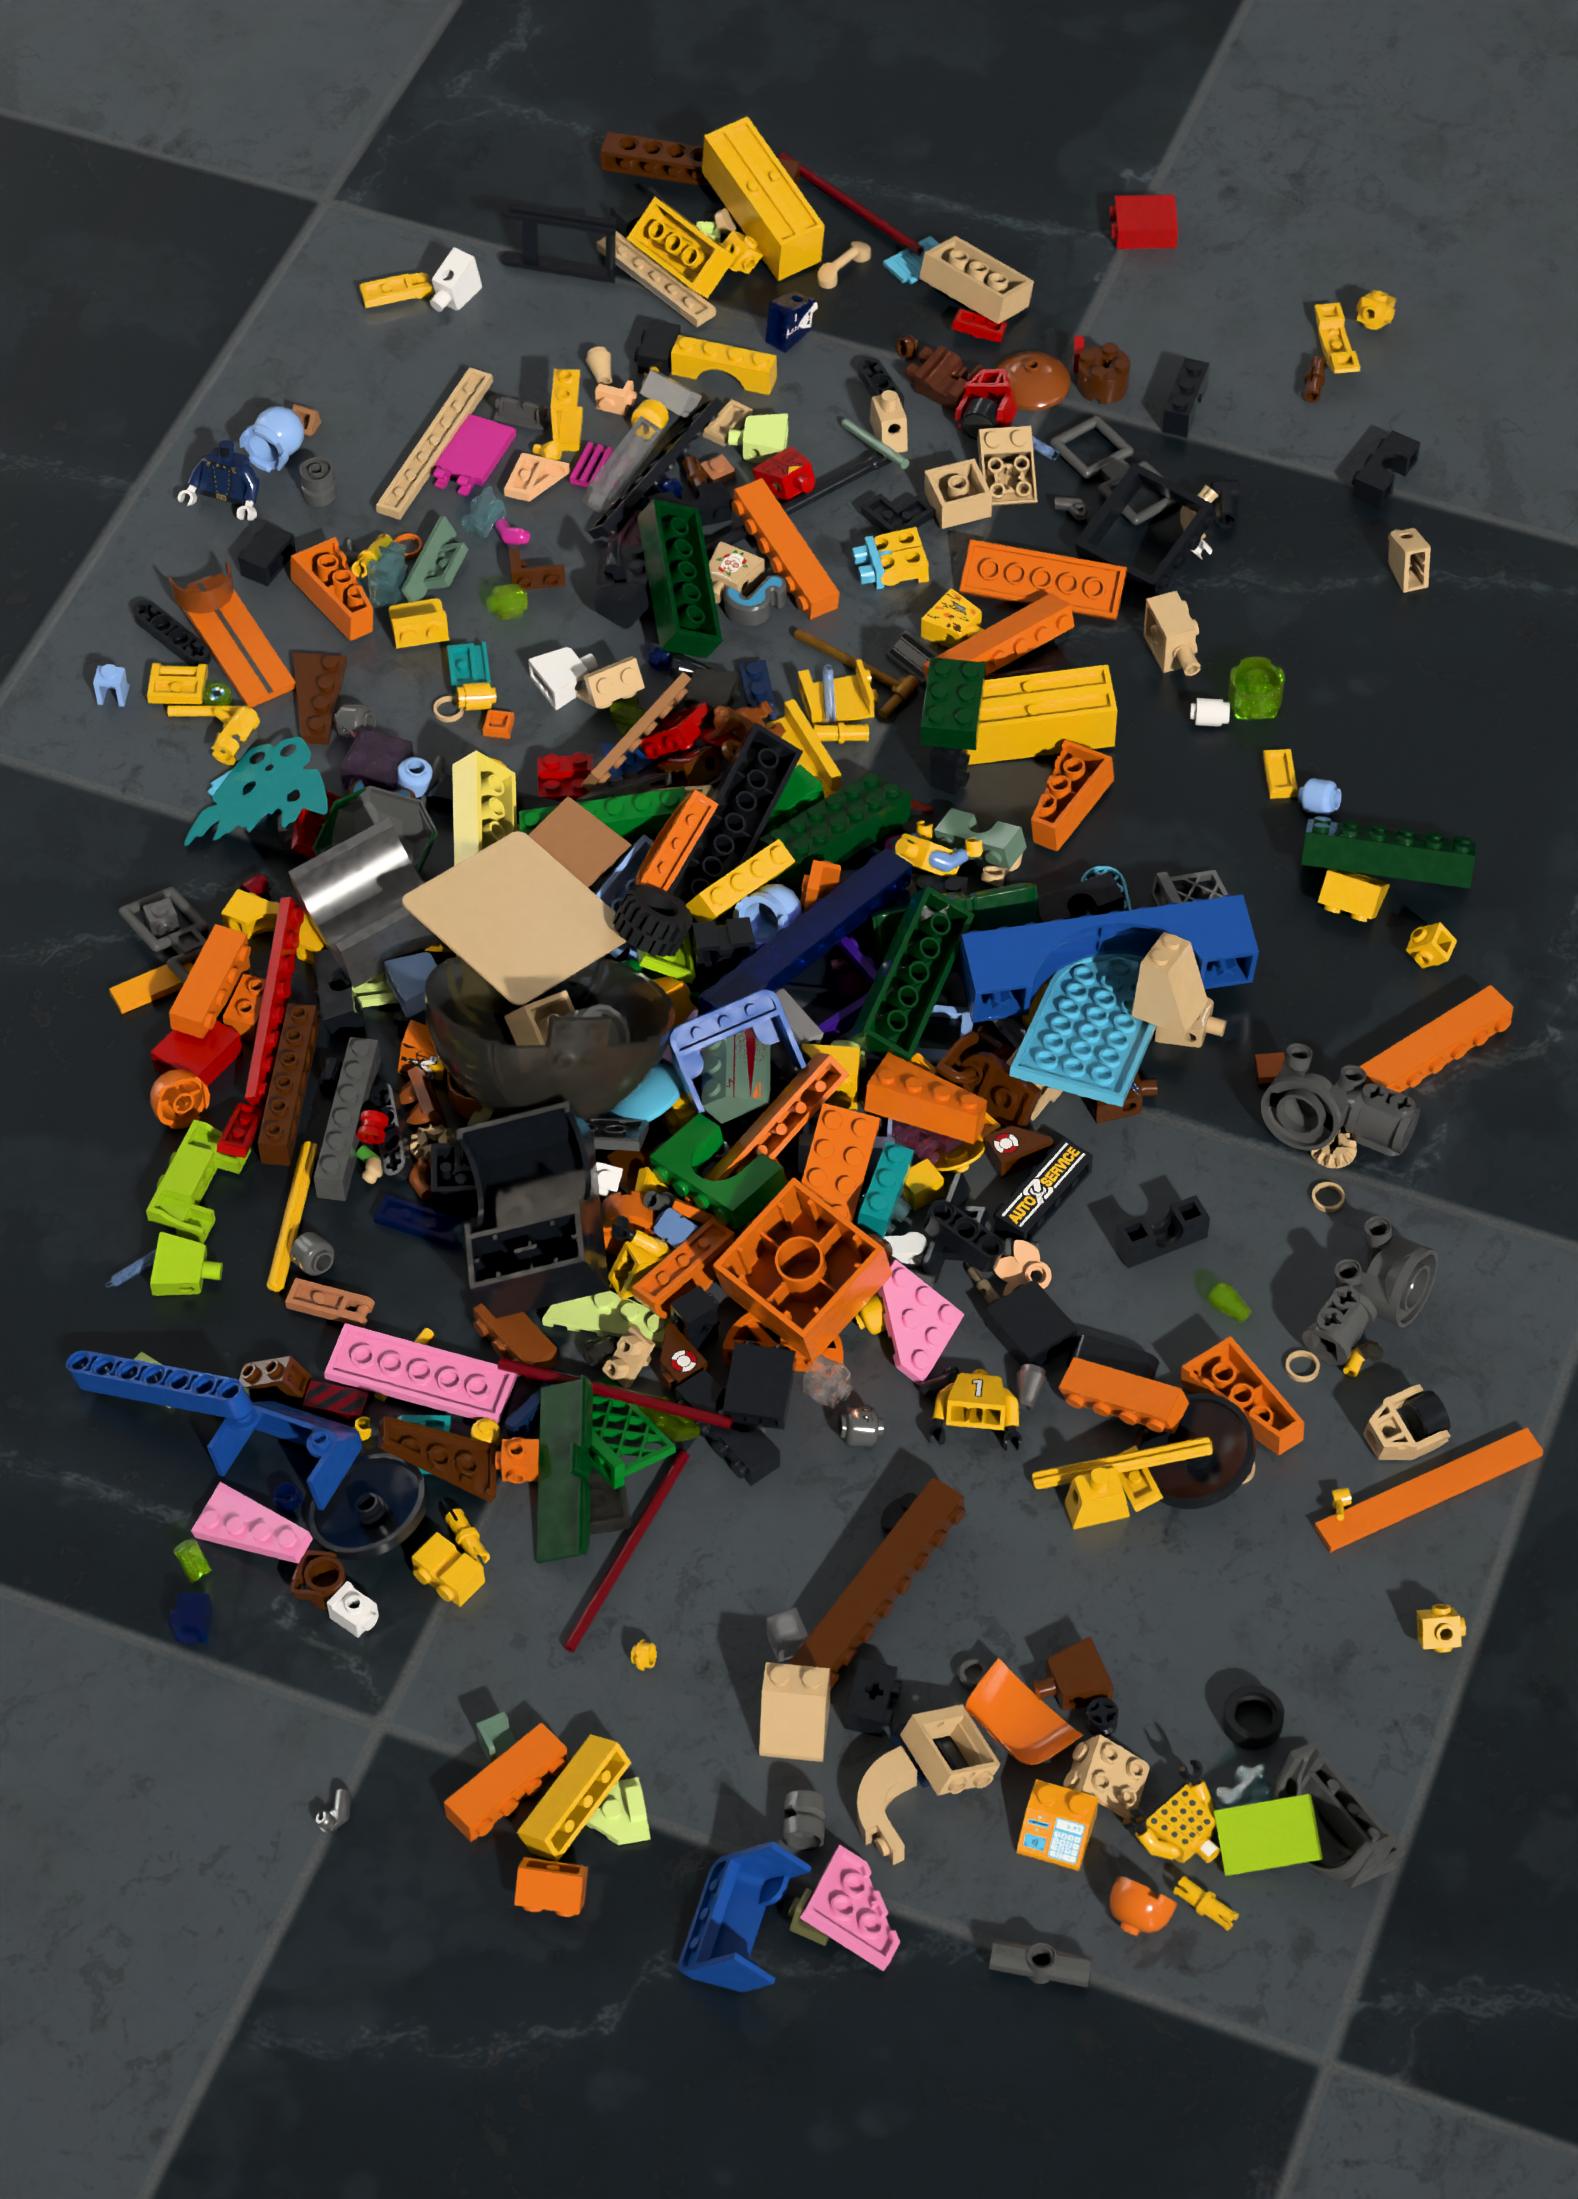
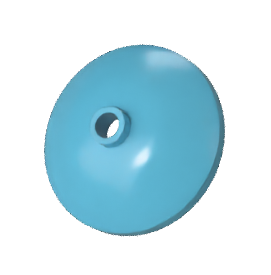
M653 1064L638 1068L624 1076L612 1089L607 1098L604 1108L606 1118L611 1116L612 1118L640 1119L650 1122L662 1115L678 1100L683 1092L675 1068L668 1064Z

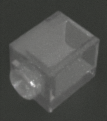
M793 1608L766 1618L767 1638L778 1662L792 1658L808 1638V1633L797 1609Z

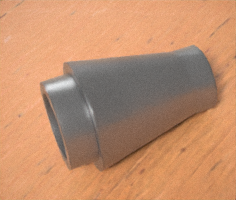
M1024 1364L1021 1370L1017 1372L1019 1410L1025 1412L1033 1411L1034 1405L1047 1380L1045 1370L1042 1367Z

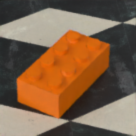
M823 1103L801 1183L853 1223L881 1118Z

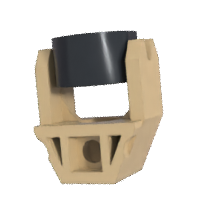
M1419 1384L1393 1396L1386 1397L1368 1421L1363 1435L1378 1460H1414L1449 1441L1448 1438L1451 1437L1449 1434L1451 1425L1447 1410L1440 1398L1431 1390L1424 1392ZM1404 1406L1407 1421L1421 1441H1414L1397 1409Z

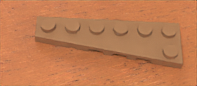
M683 672L592 770L581 784L589 792L596 784L602 787L612 775L609 773V770L612 767L617 770L627 759L624 754L628 750L633 753L642 743L640 737L643 734L648 736L656 728L658 723L655 721L659 717L663 720L673 711L688 692L685 687L691 678Z

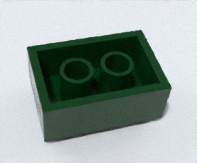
M930 657L921 721V745L976 750L985 686L986 662Z

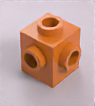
M522 1437L502 1439L501 1451H496L495 1465L496 1470H501L503 1482L520 1484L525 1481L539 1480V1439H525Z

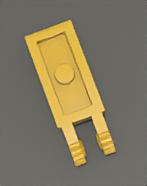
M424 272L410 275L404 274L359 285L366 308L415 297L423 299L430 297L434 293V289L429 283L430 278Z

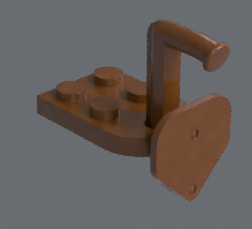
M983 1025L979 1027L977 1033L972 1031L960 1037L935 1067L938 1077L960 1084L961 1088L987 1100L986 1112L1003 1129L1015 1126L1026 1130L1043 1091L1032 1082L1009 1076L1011 1066L1006 1062L1012 1056L1014 1050L994 1034L984 1029ZM978 1040L994 1050L991 1053L979 1052L972 1055Z

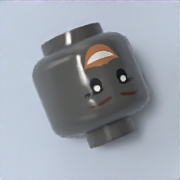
M343 704L338 709V712L335 713L333 719L337 732L346 739H366L376 727L374 713L364 704Z
M306 1232L300 1235L294 1241L290 1250L292 1262L303 1272L311 1276L320 1275L329 1270L335 1255L332 1245L315 1232Z
M851 1406L845 1410L844 1414L839 1415L838 1435L839 1438L844 1439L848 1446L870 1447L876 1443L878 1436H883L884 1420L883 1418H878L877 1411L873 1407Z

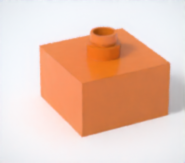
M794 1177L713 1264L723 1292L812 1363L893 1275L884 1247Z

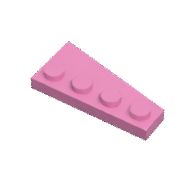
M222 1482L217 1486L191 1530L194 1537L297 1564H299L313 1540L309 1531Z

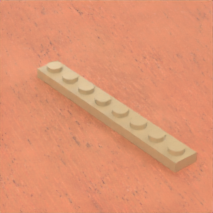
M469 367L376 504L377 513L398 520L402 518L435 469V463L467 416L473 413L493 383L492 374Z

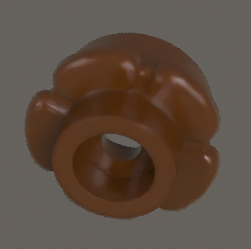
M904 335L903 338H899L897 341V352L901 358L914 359V356L919 351V343L912 335Z

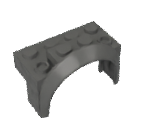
M1315 1741L1291 1751L1270 1792L1275 1797V1800L1311 1794L1323 1860L1306 1862L1304 1864L1324 1878L1336 1881L1343 1880L1351 1889L1396 1869L1405 1855V1851L1396 1842L1398 1838L1391 1830H1386L1327 1757L1322 1756L1319 1758L1324 1749ZM1317 1811L1322 1814L1323 1818L1336 1831L1344 1844L1348 1846V1849L1330 1835L1320 1820Z

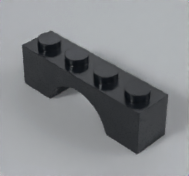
M705 1369L675 1388V1403L718 1414L724 1405L723 1388ZM690 1419L698 1434L702 1438L707 1437L712 1443L716 1454L720 1458L725 1457L731 1464L735 1475L740 1479L744 1478L750 1486L780 1467V1450L761 1430L739 1432L731 1428L726 1429Z

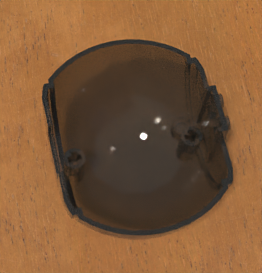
M604 956L524 1005H515L509 1002L460 957L445 959V962H442L433 969L425 984L424 1004L426 1023L430 1039L439 1060L450 1077L466 1094L483 1107L503 1117L570 1101L584 1121L611 1111L633 1096L651 1077L666 1051L675 1021L674 1005L667 993L656 982L639 971L617 961L605 959ZM567 990L575 1011L598 1004L608 1005L617 1010L627 1023L630 1043H608L611 1022L608 1014H602L601 1017L557 1018L556 1015H550L546 1045L517 1046L504 1016L522 1006Z

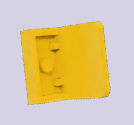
M440 599L422 600L389 607L396 649L449 641L446 612L443 611Z

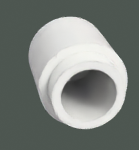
M1197 698L1196 703H1191L1190 720H1195V725L1222 726V724H1229L1230 702H1223V699Z

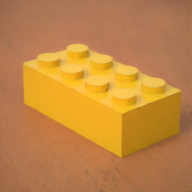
M654 197L626 238L689 288L706 298L710 296L736 258L734 254L683 215Z

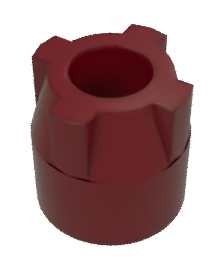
M258 873L240 884V890L255 893L259 897H262L271 890L266 877Z

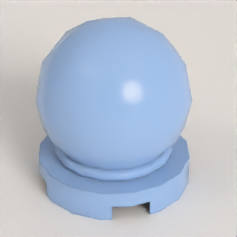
M280 406L269 407L259 414L254 425L247 427L239 438L240 448L245 447L250 455V462L257 468L270 472L271 469L280 471L287 463L289 456L295 453L302 444L304 428L301 418L291 409Z
M767 884L738 902L733 912V918L749 917L755 940V949L765 950L777 945L784 937L789 936L797 928L802 917L801 902L794 891L782 884Z

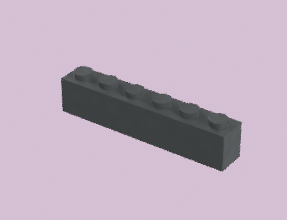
M349 1038L314 1175L317 1198L346 1201L357 1159L356 1152L361 1143V1140L356 1137L357 1129L361 1127L359 1118L361 1112L369 1110L370 1093L375 1087L381 1063L378 1040Z

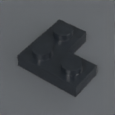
M880 493L861 506V514L886 534L912 527H920L935 517V509L918 495L897 507Z

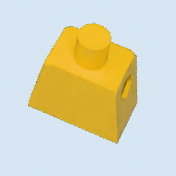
M1097 1467L1091 1473L1078 1475L1073 1478L1064 1502L1073 1530L1130 1517L1125 1493L1115 1468L1105 1469Z

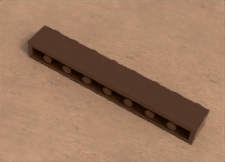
M933 1477L788 1664L830 1668L831 1690L838 1680V1673L844 1666L848 1667L854 1661L857 1649L861 1643H867L871 1639L878 1621L881 1618H887L894 1606L893 1602L898 1595H904L908 1591L915 1573L925 1569L930 1560L929 1555L935 1547L939 1549L944 1544L948 1536L947 1532L952 1525H958L966 1512L964 1508V1495Z

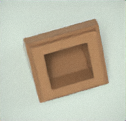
M293 404L292 411L301 418L304 434L313 436L321 424L318 411Z

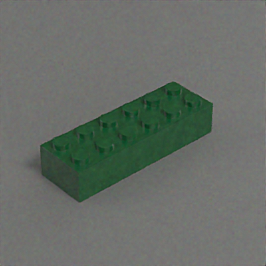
M652 499L638 516V523L660 650L707 659L723 640L699 509Z
M867 772L759 838V852L780 839L796 862L777 877L802 888L804 875H810L813 860L830 861L839 865L910 820L911 792L874 773Z
M1316 816L1314 819H1308L1301 865L1470 889L1476 842H1471L1470 838L1464 836H1455L1454 839L1443 838L1442 834L1436 832H1427L1426 835L1415 834L1414 830L1399 828L1398 831L1387 830L1386 826L1371 824L1370 827L1359 826V823L1355 821L1344 820L1342 823L1331 822L1330 818Z
M929 886L915 892L909 901L848 1039L881 1059H884L889 1052L906 1061L911 1060L959 952L961 935L967 933L975 914Z

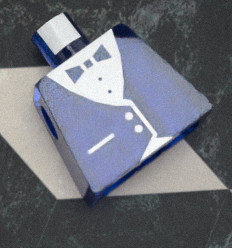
M792 291L769 303L765 342L784 353L792 348L811 329L812 314L818 307L815 299Z

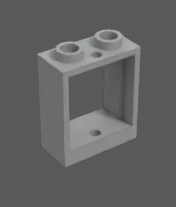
M784 988L772 991L781 1002L801 1054L802 1044L819 1045L824 1034ZM781 1041L771 1044V1067L780 1077H786L787 1081L793 1080L802 1069L793 1067L786 1048Z

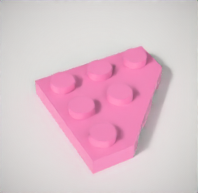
M895 1259L889 1264L893 1275L878 1290L879 1297L883 1298L886 1313L883 1316L888 1337H892L895 1354L893 1359L895 1367L917 1385H920V1383L925 1382L965 1314Z
M839 1845L827 1864L800 1918L884 1971L889 1965L900 1940L896 1931H891L886 1919L888 1911L879 1890L875 1891L869 1877L872 1873L868 1863Z

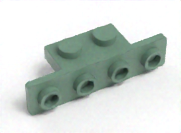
M445 516L439 517L401 588L409 603L422 601L429 589L449 587L468 552L464 542L453 543L457 533Z

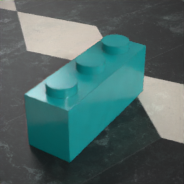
M886 1141L858 1216L857 1227L867 1235L875 1234L885 1238L910 1171L914 1150Z

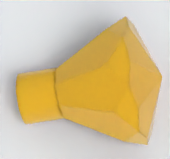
M555 440L543 445L535 444L533 446V453L544 458L560 461L562 446L560 442Z

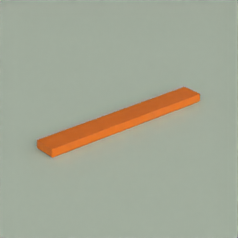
M1526 1427L1345 1509L1343 1521H1338L1336 1514L1315 1523L1314 1529L1331 1553L1542 1457L1544 1450Z

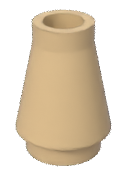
M604 347L590 349L587 353L586 363L596 378L597 384H611V354Z

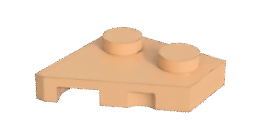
M522 453L504 488V494L507 497L530 502L569 474V463Z

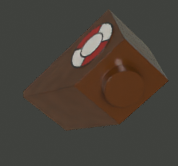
M1009 1126L1004 1129H996L985 1136L984 1153L1001 1179L1043 1162L1048 1150L1053 1146V1139L1051 1136Z
M672 1322L666 1325L660 1358L661 1374L659 1377L662 1384L668 1390L672 1389L676 1393V1387L703 1369L708 1372V1362Z

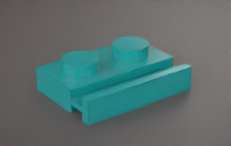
M482 642V645L468 643L447 646L452 693H456V687H462L466 683L489 682L491 686L486 642Z

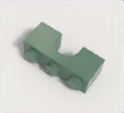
M953 808L949 810L934 829L938 845L953 851H957L960 848L966 850L965 840L974 837L976 841L982 840V855L968 858L1009 870L1027 848L1021 827L997 821L990 830L980 833L975 814Z

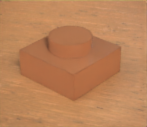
M723 454L700 463L701 469L708 476L709 483L717 481L724 483L736 477V470Z

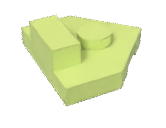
M639 1777L619 1780L586 1823V1826L603 1833L617 1845L650 1840L647 1813Z

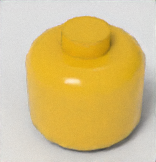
M480 1419L471 1428V1438L495 1444L498 1448L501 1443V1429L498 1423L492 1419Z

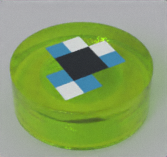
M222 683L209 685L203 693L206 706H228L232 700L229 687Z

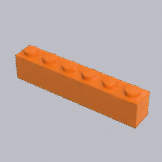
M761 478L734 489V500L732 501L734 513L742 518L748 534L755 537L760 552L767 555L773 571L779 573L785 579L787 591L791 592L796 598L799 610L801 612L804 611L811 620L838 609L840 592L765 481Z
M1050 593L934 658L986 662L985 676L1075 627L1071 604ZM930 660L922 664L926 685Z
M1489 985L1359 1066L1367 1075L1364 1086L1367 1084H1378L1399 1093L1409 1087H1416L1423 1078L1431 1073H1438L1452 1060L1462 1058L1474 1046L1483 1045L1495 1033L1505 1031L1512 1022L1511 1018L1514 1007L1492 985Z
M816 1053L806 1064L807 1067L797 1074L704 1179L712 1181L729 1179L741 1172L761 1153L773 1160L849 1076L848 1072L830 1054Z

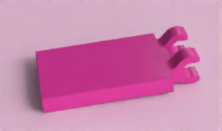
M469 414L435 463L433 477H436L437 480L434 486L445 489L451 477L458 479L457 484L461 485L458 494L469 496L475 484L479 486L484 485L515 439L516 428Z

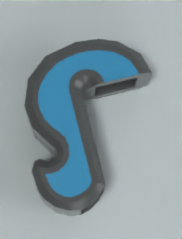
M778 575L768 576L748 598L729 586H726L723 591L725 614L732 621L745 626H756L765 622L770 616L771 606L774 605L780 609L787 602V582Z

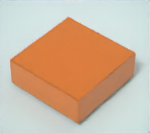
M488 709L482 730L483 736L510 739L515 721V713Z
M1284 1052L1255 1054L1254 1061L1259 1084L1273 1082L1283 1067Z

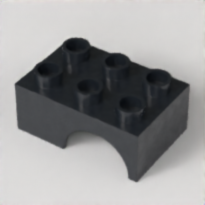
M570 1101L456 1129L457 1140L462 1146L472 1170L478 1198V1221L476 1226L474 1227L470 1223L464 1225L470 1290L495 1318H500L609 1291L594 1135Z

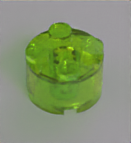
M1256 656L1245 658L1240 661L1238 666L1232 668L1228 702H1230L1236 717L1240 719L1274 718L1282 705L1285 674L1279 665L1277 668L1271 664L1270 659Z

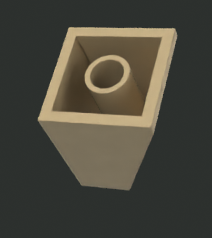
M1163 932L1140 963L1132 1017L1185 1036L1207 1006L1208 999L1191 942L1176 935Z
M766 1662L762 1687L759 1756L823 1762L830 1710V1668Z

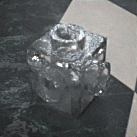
M822 1355L816 1359L803 1376V1392L811 1396L816 1403L827 1405L832 1409H835L840 1401L844 1402L852 1391L851 1372L839 1362L834 1363Z

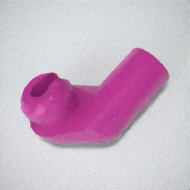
M506 519L496 521L495 527L505 544L525 545L530 541V533L523 530V528L510 527Z

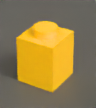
M928 1158L910 1168L900 1195V1200L903 1203H908L914 1211L944 1195V1178Z

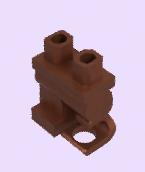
M941 345L936 350L925 346L919 354V362L923 366L920 367L910 363L905 370V378L915 384L916 393L923 394L956 413V409L965 392L964 385L970 382L984 368L981 365H977L968 376V369L963 367V362L957 354L947 351V348Z

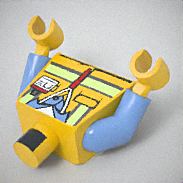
M921 820L917 822L916 833L911 835L904 833L901 839L897 841L894 857L897 861L934 875L956 876L959 866L968 861V857L982 855V840L976 841L974 837L965 840L966 850L960 848L957 851H953L930 842L929 840L932 839L933 824L925 826V821Z

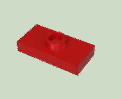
M958 309L952 329L970 334L975 338H984L1001 343L1007 323L1003 321L996 324L983 315Z

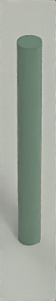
M848 418L842 421L841 425L843 428L902 469H906L909 466L908 459Z

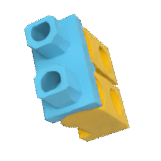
M916 527L882 534L875 538L868 536L865 537V545L852 548L855 565L869 563V565L858 567L861 584L875 582L876 588L882 589L885 588V585L893 586L906 580L917 579L918 583L929 581V565Z

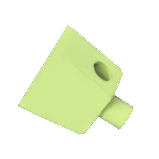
M788 414L746 417L744 430L729 429L728 445L743 446V459L745 461L759 464L765 462L787 447Z

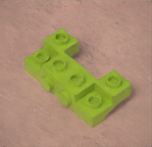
M194 1119L178 1151L172 1153L168 1170L158 1180L157 1191L146 1210L148 1221L175 1228L177 1236L204 1243L216 1218L214 1210L198 1205L217 1169L240 1174L251 1153V1149H249L245 1158L216 1152L217 1143L223 1132L215 1129L208 1123Z

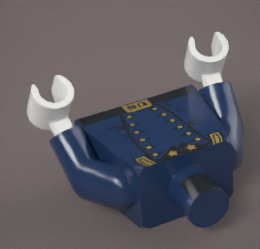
M223 440L219 442V448H214L209 455H204L195 465L187 482L189 487L187 490L179 493L178 501L182 502L185 495L189 494L190 501L188 506L195 504L197 501L195 490L199 489L198 494L242 505L236 512L237 518L244 520L247 510V520L252 521L257 516V511L253 504L257 501L260 485L259 478L250 465L249 457L236 453L234 442Z

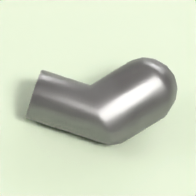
M1055 497L1054 510H1067L1077 520H1084L1089 516V508L1080 498Z
M337 1790L335 1792L334 1808L317 1814L315 1821L322 1831L333 1832L348 1821L351 1804V1792L349 1790Z

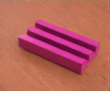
M588 442L570 476V484L595 490L613 455V448L607 447V449H603V445L600 444L594 447L592 442ZM599 456H603L590 482H588L587 479L590 473H592Z

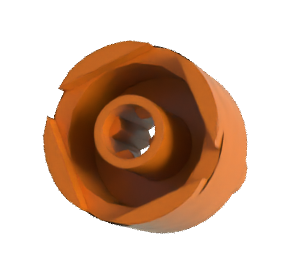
M631 1191V1195H621V1192H616L602 1201L601 1213L605 1250L608 1253L618 1257L624 1242L631 1240L629 1238L625 1240L614 1238L612 1224L617 1225L618 1216H625L629 1219L631 1230L636 1231L638 1229L652 1237H658L653 1232L658 1212L649 1210V1208L644 1206L643 1199L645 1194Z

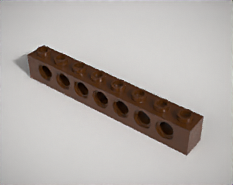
M614 132L607 133L600 151L601 170L712 187L702 173L703 146ZM777 158L798 187L800 181V161Z

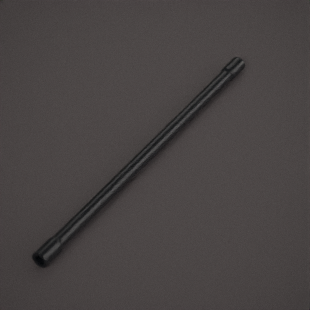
M877 452L859 464L815 486L811 492H804L781 504V507L787 515H790L856 479L888 465L892 461ZM743 524L705 544L707 557L713 556L720 541L733 545L750 536L745 525Z

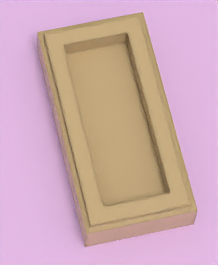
M731 399L718 413V417L704 428L703 437L725 446L728 443L729 429L740 430L745 424L746 417L753 415V409Z

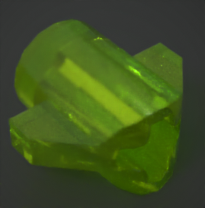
M631 697L611 705L610 714L620 733L626 735L629 728L633 727L647 712L646 709L637 707L640 701L639 698Z
M195 1539L186 1540L174 1548L173 1552L191 1583L200 1579L203 1574L206 1575L212 1571Z

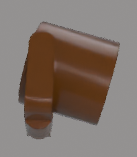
M307 1550L299 1564L296 1565L291 1579L290 1591L296 1599L309 1600L314 1607L328 1610L327 1602L347 1582L345 1570L342 1563L337 1559V1555L333 1552ZM304 1580H305L306 1590L300 1589V1588H301V1585H303V1583H304Z

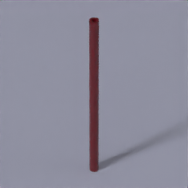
M785 152L779 156L780 159L796 161ZM800 163V175L916 255L919 256L923 253V246Z
M502 1357L499 1359L497 1366L498 1369L553 1384L580 1379L579 1377ZM590 1380L593 1386V1394L726 1429H730L733 1423V1417Z
M680 1450L565 1641L563 1647L567 1651L574 1652L690 1458L687 1452Z

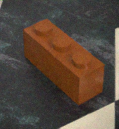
M482 1303L473 1308L475 1320L473 1326L476 1332L481 1337L486 1336L491 1341L494 1351L500 1357L505 1356L506 1359L548 1370L559 1364L557 1347L524 1312L495 1318ZM523 1376L529 1383H532L536 1380L534 1378Z

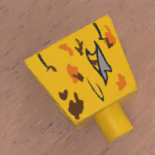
M950 588L921 619V637L952 648L984 630L981 628L982 612L966 598Z

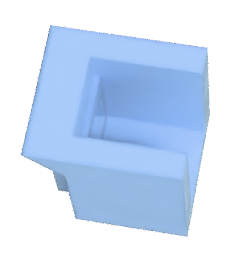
M112 664L98 666L93 682L97 704L103 705L107 689H115L118 705L124 707L130 684L127 682L125 668L115 667Z

